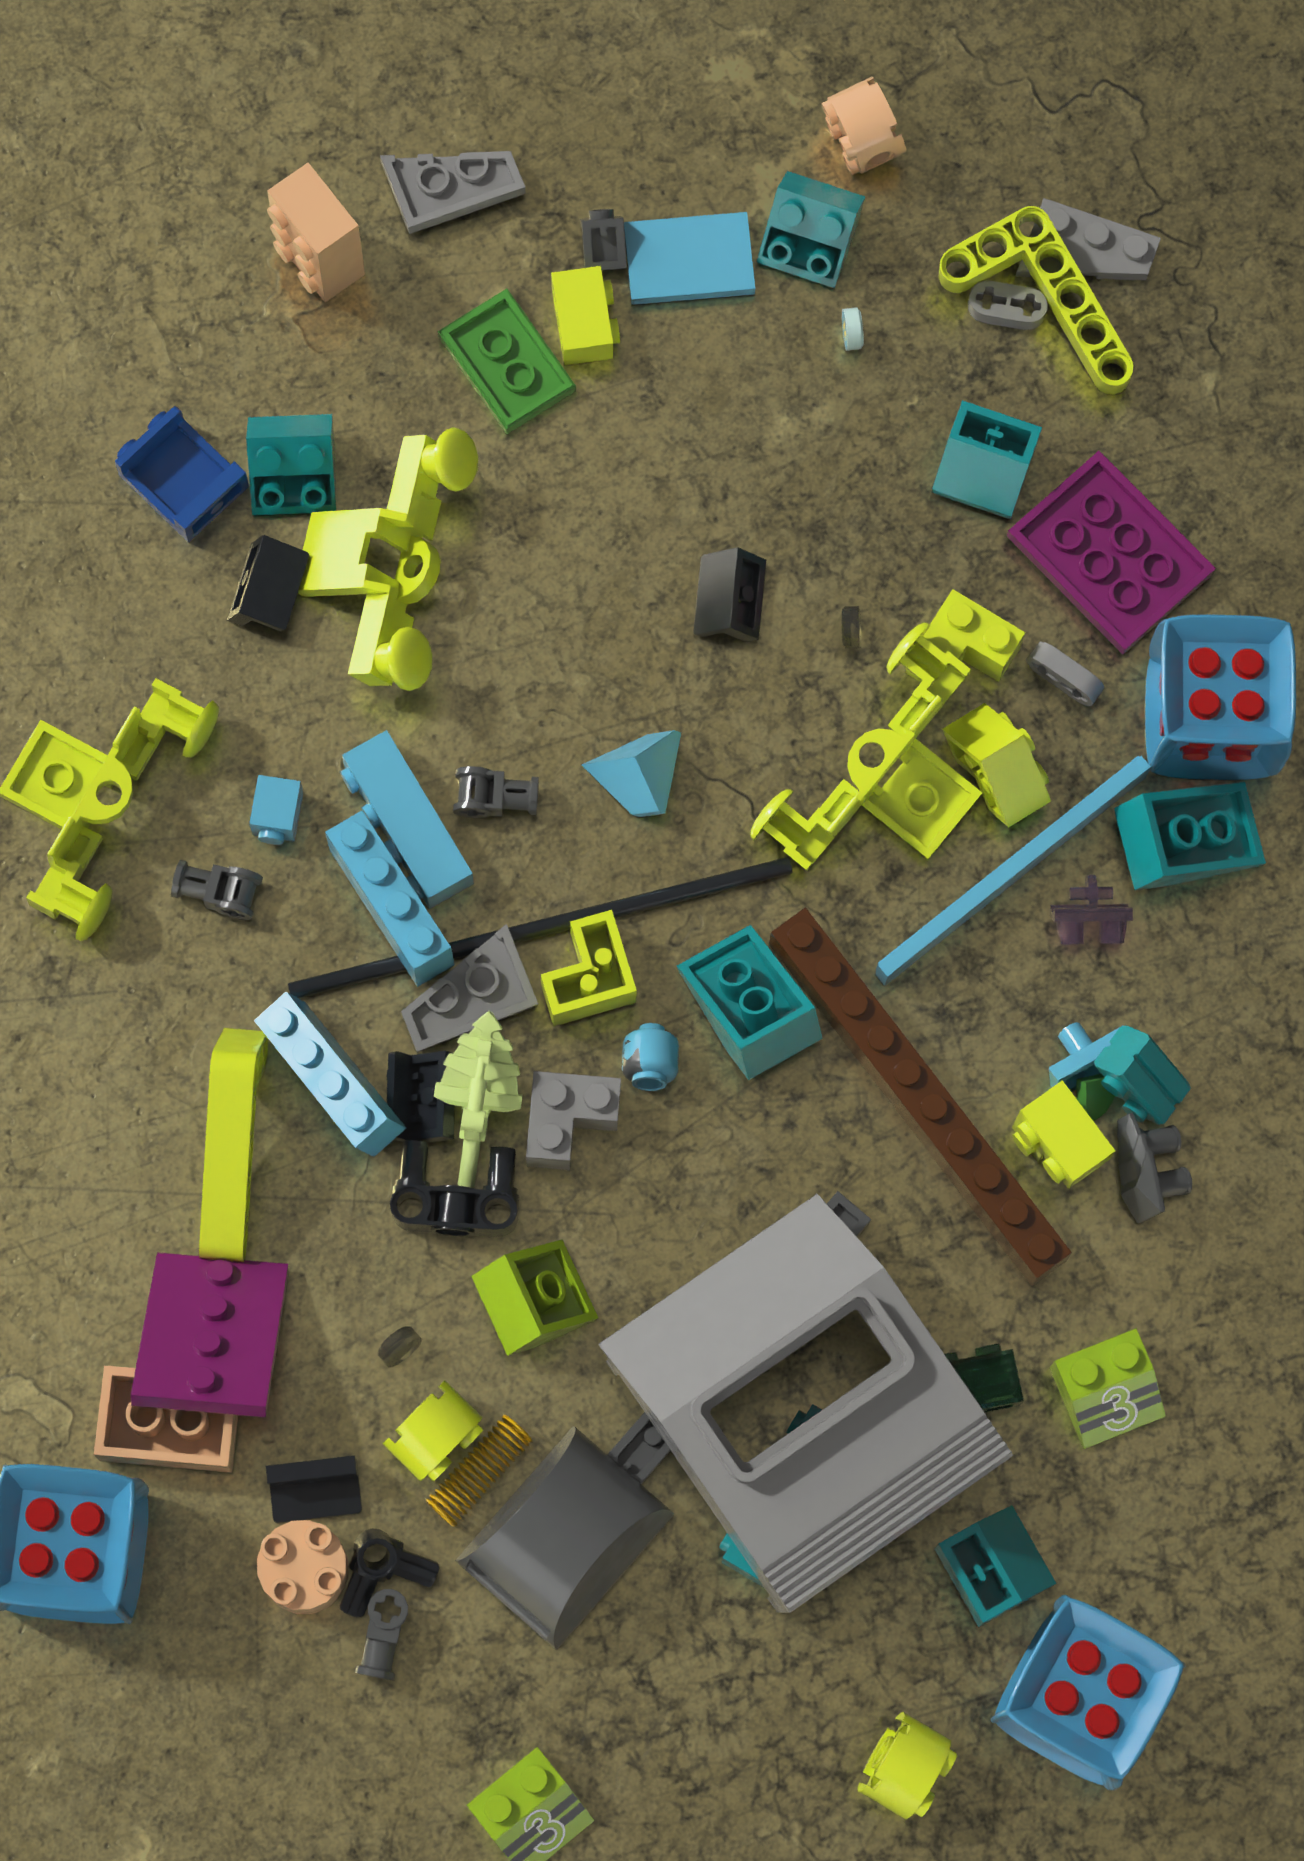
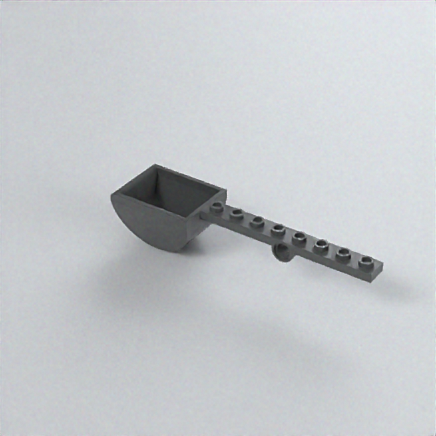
M839 1191L827 1203L856 1237L871 1222V1219ZM645 1412L608 1454L573 1426L455 1561L549 1645L558 1650L674 1516V1513L642 1486L671 1450Z

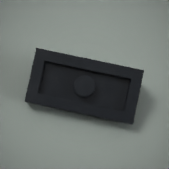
M262 535L252 542L227 621L244 626L253 620L278 631L285 630L308 562L309 553L266 535Z
M739 547L704 554L701 557L693 631L695 635L704 637L725 633L745 642L759 640L766 559Z
M355 1455L266 1466L273 1520L277 1524L296 1520L356 1515L362 1512L358 1463Z

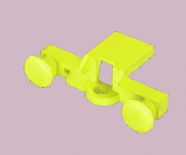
M457 428L446 429L437 441L427 435L404 436L387 509L373 508L311 513L303 550L309 553V558L298 594L303 597L367 594L348 675L368 686H392L394 682L401 689L411 691L420 688L427 681L432 670L433 654L429 641L418 629L412 628L414 618L406 614L405 611L408 604L418 602L430 592L440 573L441 559L438 550L432 544L422 539L424 537L427 540H433L442 502L436 497L439 483H442L449 490L460 491L466 489L473 482L478 471V453L475 443L463 430ZM370 538L381 539L401 551L395 579L373 566L365 564ZM423 562L422 570L414 577L416 568Z
M922 622L915 626L899 642L888 660L886 668L889 674H892L902 664L922 682L887 725L891 730L875 729L864 733L854 742L848 754L847 767L851 781L859 791L843 779L822 806L807 821L787 804L794 791L785 789L778 793L756 818L750 831L753 841L765 830L785 847L783 850L785 854L808 871L860 806H863L926 859H929L982 795L979 789L916 739L971 672L968 666L948 650L946 653L942 652L924 637L931 624ZM869 743L881 746L885 754L883 762L874 768L863 765L859 758L860 750ZM900 759L903 763L881 788L878 782L895 761Z
M155 678L151 685L153 693L142 712L140 713V709L134 706L113 741V747L108 755L40 720L1 785L0 797L61 829L47 854L50 868L36 892L30 890L26 899L29 906L55 920L61 914L79 924L75 935L76 940H87L96 932L110 907L113 892L111 886L107 883L96 892L78 882L103 840L100 834L88 829L91 824L110 823L120 818L129 808L133 797L132 779L138 780L166 731L186 741L183 749L184 757H194L204 747L216 726L219 714V706L213 700L205 708H202L185 699L182 692ZM104 786L109 789L117 786L121 789L122 795L117 803L104 805L97 799L99 790Z

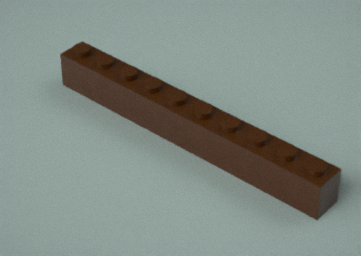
M805 907L773 930L769 941L771 948L1028 1283L1033 1287L1065 1263L1072 1253L807 908Z

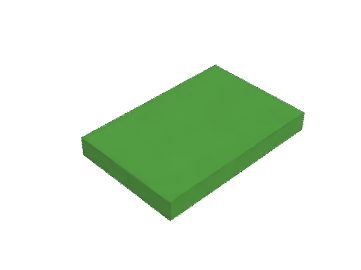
M508 289L503 290L437 331L438 338L506 435L576 392V385Z

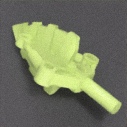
M490 1010L472 1024L474 1028L469 1034L463 1033L457 1040L459 1046L453 1054H448L443 1064L446 1068L441 1082H436L434 1091L435 1098L447 1104L462 1106L463 1113L459 1138L464 1140L458 1186L470 1188L475 1187L481 1141L485 1142L489 1113L491 1111L509 1112L521 1109L523 1097L522 1094H518L517 1076H520L518 1063H514L510 1051H513L510 1040L504 1039L500 1031L503 1030V1027Z

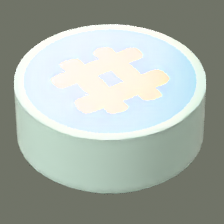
M857 307L842 309L846 351L859 350L864 345L860 309Z

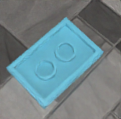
M747 212L624 222L631 305L755 294L756 288Z

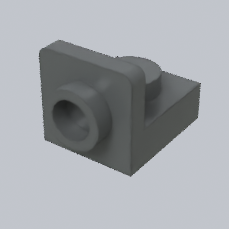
M613 209L590 210L589 218L580 219L584 268L601 266V270L627 268L623 217L614 216Z

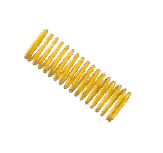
M506 1414L502 1415L503 1422L497 1421L499 1427L492 1426L494 1433L488 1431L489 1438L483 1436L484 1443L478 1442L479 1448L473 1447L474 1453L468 1452L470 1459L464 1457L465 1464L459 1463L460 1469L454 1468L455 1474L449 1473L451 1480L444 1478L446 1485L439 1484L442 1491L435 1489L437 1496L430 1494V1499L426 1498V1502L453 1527H456L457 1522L439 1503L459 1520H462V1517L444 1498L457 1507L464 1515L467 1512L448 1492L467 1508L472 1509L453 1487L459 1490L471 1502L477 1504L457 1481L481 1499V1496L461 1475L483 1493H486V1490L466 1470L477 1477L488 1488H491V1485L470 1464L481 1471L493 1483H496V1480L474 1458L485 1465L498 1478H501V1475L479 1453L490 1460L502 1472H505V1469L493 1459L484 1447L507 1467H510V1464L498 1454L489 1442L504 1453L512 1462H515V1459L503 1449L493 1436L509 1448L517 1457H520V1454L507 1443L498 1431L513 1442L521 1451H525V1449L512 1438L503 1426L517 1436L526 1446H529L528 1442L533 1443V1439Z

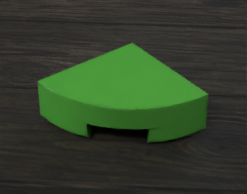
M1101 1073L1076 1079V1099L1093 1121L1100 1118L1108 1110L1115 1098L1113 1094L1102 1086L1101 1081L1105 1077Z

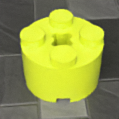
M446 1380L438 1386L444 1392L439 1399L433 1393L430 1394L395 1430L401 1436L396 1443L389 1437L382 1443L419 1481H422L427 1476L434 1482L452 1463L447 1455L458 1444L463 1449H466L484 1431L478 1425L483 1417Z
M901 1712L895 1718L902 1723L896 1732L887 1728L873 1750L863 1773L870 1776L867 1785L859 1782L858 1792L904 1819L910 1818L913 1814L923 1817L935 1797V1793L930 1791L939 1775L945 1777L955 1763L957 1753L950 1749V1739L905 1712Z

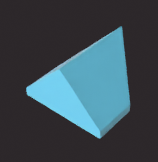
M672 730L647 734L581 765L631 815L645 817L665 814L681 732Z

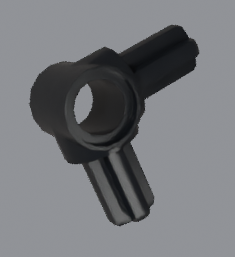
M372 1528L365 1530L358 1535L354 1542V1553L348 1566L353 1573L339 1605L340 1610L353 1617L364 1616L377 1582H385L386 1579L390 1580L393 1574L423 1586L431 1587L438 1576L439 1564L436 1561L404 1550L403 1542L389 1537L387 1533L380 1529ZM380 1544L387 1548L385 1556L380 1561L369 1562L363 1558L364 1552L371 1545Z

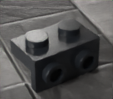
M445 1050L409 1055L395 1051L388 1054V1070L386 1075L387 1104L406 1127L394 1140L402 1142L413 1140L429 1143L454 1139L455 1105L447 1104L434 1097L436 1082H441L446 1068L443 1064L448 1054H453V1052Z

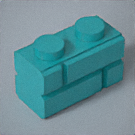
M1127 1025L1121 1026L1109 1041L1111 1045L1105 1047L1094 1061L1095 1067L1105 1077L1101 1084L1111 1094L1125 1101L1122 1109L1127 1114L1133 1113L1138 1122L1143 1123L1147 1119L1158 1125L1165 1124L1176 1109L1174 1105L1179 1104L1190 1091V1084L1150 1035Z

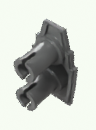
M1133 1113L1118 1119V1168L1120 1172L1121 1196L1137 1224L1165 1212L1163 1198L1191 1193L1192 1177L1185 1167L1169 1171H1157L1154 1155L1180 1151L1182 1141L1176 1126L1169 1125L1164 1128L1143 1131V1129L1139 1128Z

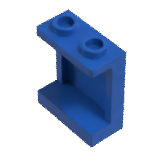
M174 406L167 413L162 411L157 414L149 423L148 431L137 441L132 439L124 444L117 454L115 465L119 476L189 543L249 487L246 472L235 461L230 464L184 420L182 411Z

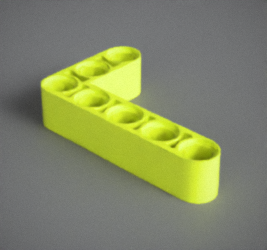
M1037 206L1021 208L953 246L943 254L940 260L938 278L941 285L952 293L967 291L977 283L985 281L1023 260L1095 386L1101 392L1110 395L1121 393L1127 388L1133 374L1132 359L1052 221L1043 209ZM1025 222H1034L1040 227L1042 232L1036 237H1027L1020 232L1019 226ZM989 242H997L1004 247L1005 253L1000 257L993 258L986 255L983 251V246ZM1047 257H1054L1059 260L1062 269L1055 273H1048L1041 268L1040 261ZM961 262L968 267L969 273L965 277L955 278L947 272L946 268L951 263ZM1069 292L1075 293L1081 297L1083 304L1078 308L1069 309L1062 304L1060 297ZM1088 328H1095L1102 333L1104 340L1096 345L1089 344L1083 340L1081 332ZM1110 363L1117 364L1123 369L1124 377L1119 380H1110L1104 376L1102 368Z
M224 1028L212 1051L209 1072L199 1258L244 1262L249 1226L257 1086L265 1071L269 1039L263 1031Z

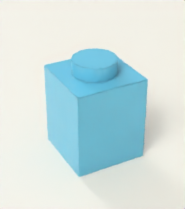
M258 775L249 825L252 835L258 836L259 841L272 845H282L284 840L295 842L303 799L301 781Z

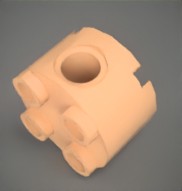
M873 77L828 97L827 101L821 103L826 115L825 121L834 140L839 139L843 149L842 156L851 175L858 172L861 174L906 153L907 149L902 134L896 136L894 132L898 124L880 86L877 82L875 83Z
M311 1520L290 1521L275 1528L261 1543V1549L257 1556V1576L263 1590L279 1607L292 1613L315 1614L330 1607L342 1593L349 1578V1560L339 1538L326 1525Z

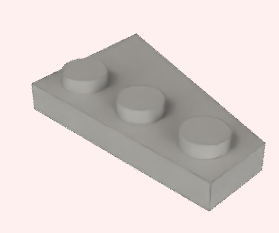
M507 924L401 1011L417 1053L457 1038L463 1033H469L474 1028L472 1024L489 1010L500 1021L538 1006L537 999Z

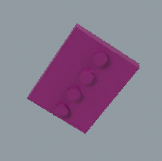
M1100 451L1096 452L1007 532V537L1123 655L1209 579L1216 570L1189 540Z
M157 1252L131 1390V1406L266 1417L289 1275L288 1264L250 1260L238 1262L199 1258V1256Z

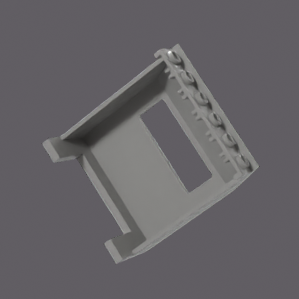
M818 1194L598 1344L607 1356L608 1360L606 1363L614 1375H620L770 1595L767 1599L777 1613H791L1013 1456L1007 1444L998 1434L991 1421L987 1418L976 1399L886 1269ZM857 1310L890 1356L891 1362L753 1459L743 1462L711 1416L710 1410L850 1312Z

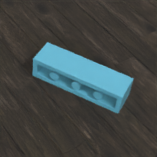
M387 730L342 755L345 769L340 771V774L352 794L357 791L360 792L366 802V805L361 807L362 811L374 829L378 827L382 829L388 839L384 842V845L395 862L403 864L409 875L407 877L408 882L419 899L423 898L429 909L474 884L472 871Z
M360 811L325 831L330 852L416 986L424 984L454 966L451 946L364 812Z
M285 992L254 1020L356 1149L375 1157L406 1129L404 1124L306 1002Z

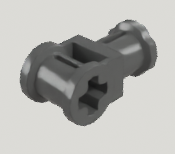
M475 766L456 769L455 777L459 780L458 803L453 805L454 814L468 818L503 817V809L528 810L530 815H537L539 777H532L530 781L505 779L504 771H492ZM475 786V797L472 799V788Z
M180 860L172 881L171 897L179 899L181 895L201 899L207 909L215 910L232 918L251 920L254 913L250 909L256 886L261 885L263 877L254 871L240 867H223L213 864L212 871L188 866L187 861Z
M383 1589L376 1592L369 1601L368 1615L370 1620L361 1665L355 1667L354 1673L394 1681L395 1673L392 1672V1664L401 1625L408 1616V1604L400 1592L393 1589ZM386 1597L394 1598L395 1606L401 1608L400 1616H392L390 1623L383 1622L382 1614L375 1611L376 1605L384 1604Z

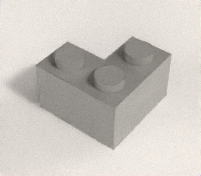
M534 1071L526 1150L527 1167L570 1170L574 1128L617 1131L621 1078Z

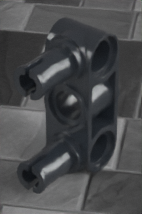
M413 1140L403 1142L400 1179L395 1180L390 1200L392 1217L400 1228L408 1231L430 1232L459 1237H503L515 1229L518 1222L519 1195L517 1194L518 1189L513 1187L516 1156L514 1148H490L487 1185L483 1186V1189H474L456 1185L430 1186V1183L426 1181L428 1143ZM414 1198L422 1203V1211L415 1217H404L398 1211L399 1205L406 1199ZM501 1204L510 1210V1217L507 1221L495 1224L487 1219L486 1212L493 1205Z

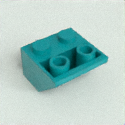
M787 171L777 187L756 262L835 288L855 235L866 197Z
M962 400L931 493L1011 519L1035 453L1042 427Z
M332 414L248 417L246 443L252 515L336 511L335 446Z
M1012 1505L972 1524L938 1543L934 1548L978 1628L1057 1584Z

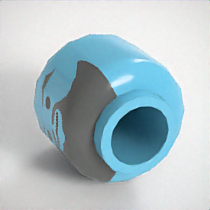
M645 1023L640 1025L638 1030H634L626 1035L623 1041L622 1072L635 1088L645 1091H657L665 1088L667 1083L675 1079L678 1074L679 1042L673 1034L665 1031V1028L660 1024Z

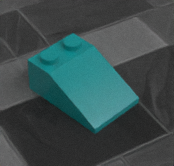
M1245 782L1142 793L1114 808L1134 890L1172 886L1266 864Z
M751 925L677 965L680 975L727 1053L748 1080L823 1039L815 1006Z

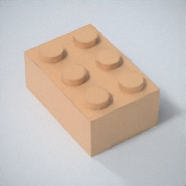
M309 162L267 190L270 204L267 212L273 221L270 229L276 238L273 245L286 263L292 260L300 270L297 275L310 294L317 292L323 301L327 302L365 275L359 225Z
M104 1365L94 1456L99 1461L232 1473L239 1415L131 1406V1390L136 1368Z

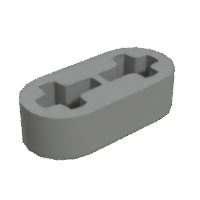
M995 281L977 283L972 288L968 300V310L976 321L1021 330H1032L1039 327L1044 321L1048 308L1047 300L1039 290ZM984 294L992 296L993 304L990 309L982 308L983 304L980 300L983 299ZM1025 301L1033 303L1034 311L1031 316L1023 315L1024 311L1020 308L1024 306Z
M1039 642L1026 659L1027 664L1034 672L1085 706H1092L1104 690L1103 683L1093 673L1048 643Z

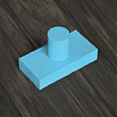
M1072 1023L1065 1027L1059 1033L1058 1038L1070 1056L1049 1067L1050 1087H1054L1063 1080L1070 1091L1073 1092L1076 1090V1079L1100 1074V1071L1095 1067L1094 1061L1105 1047L1111 1045L1109 1041L1118 1029L1092 1042L1080 1023Z

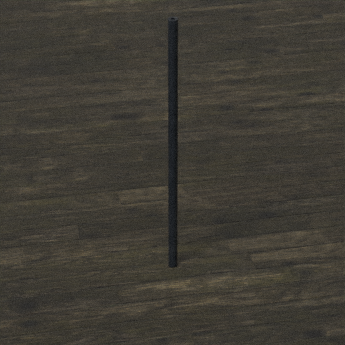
M789 857L508 927L515 944L570 930V921L612 910L614 918L792 874V866ZM498 930L449 942L453 959L470 955ZM393 956L288 983L290 994L297 998H302L407 970L398 956Z

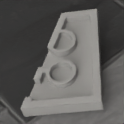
M511 151L461 153L459 156L433 157V154H418V158H395V155H380L381 164L409 234L526 194L524 182Z
M1043 198L1040 208L1049 216L1082 275L1095 276L1096 279H1147L1161 240L1160 237ZM1034 223L1030 237H1036L1042 232L1036 223ZM1047 257L1040 261L1041 268L1048 273H1055L1062 269L1061 263L1054 257ZM1021 260L1016 277H1031L1029 270L1023 260Z

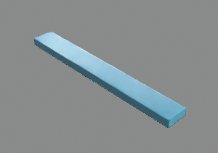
M1142 756L1134 758L879 961L875 976L884 986L890 983L1146 779L1151 768L1148 762Z

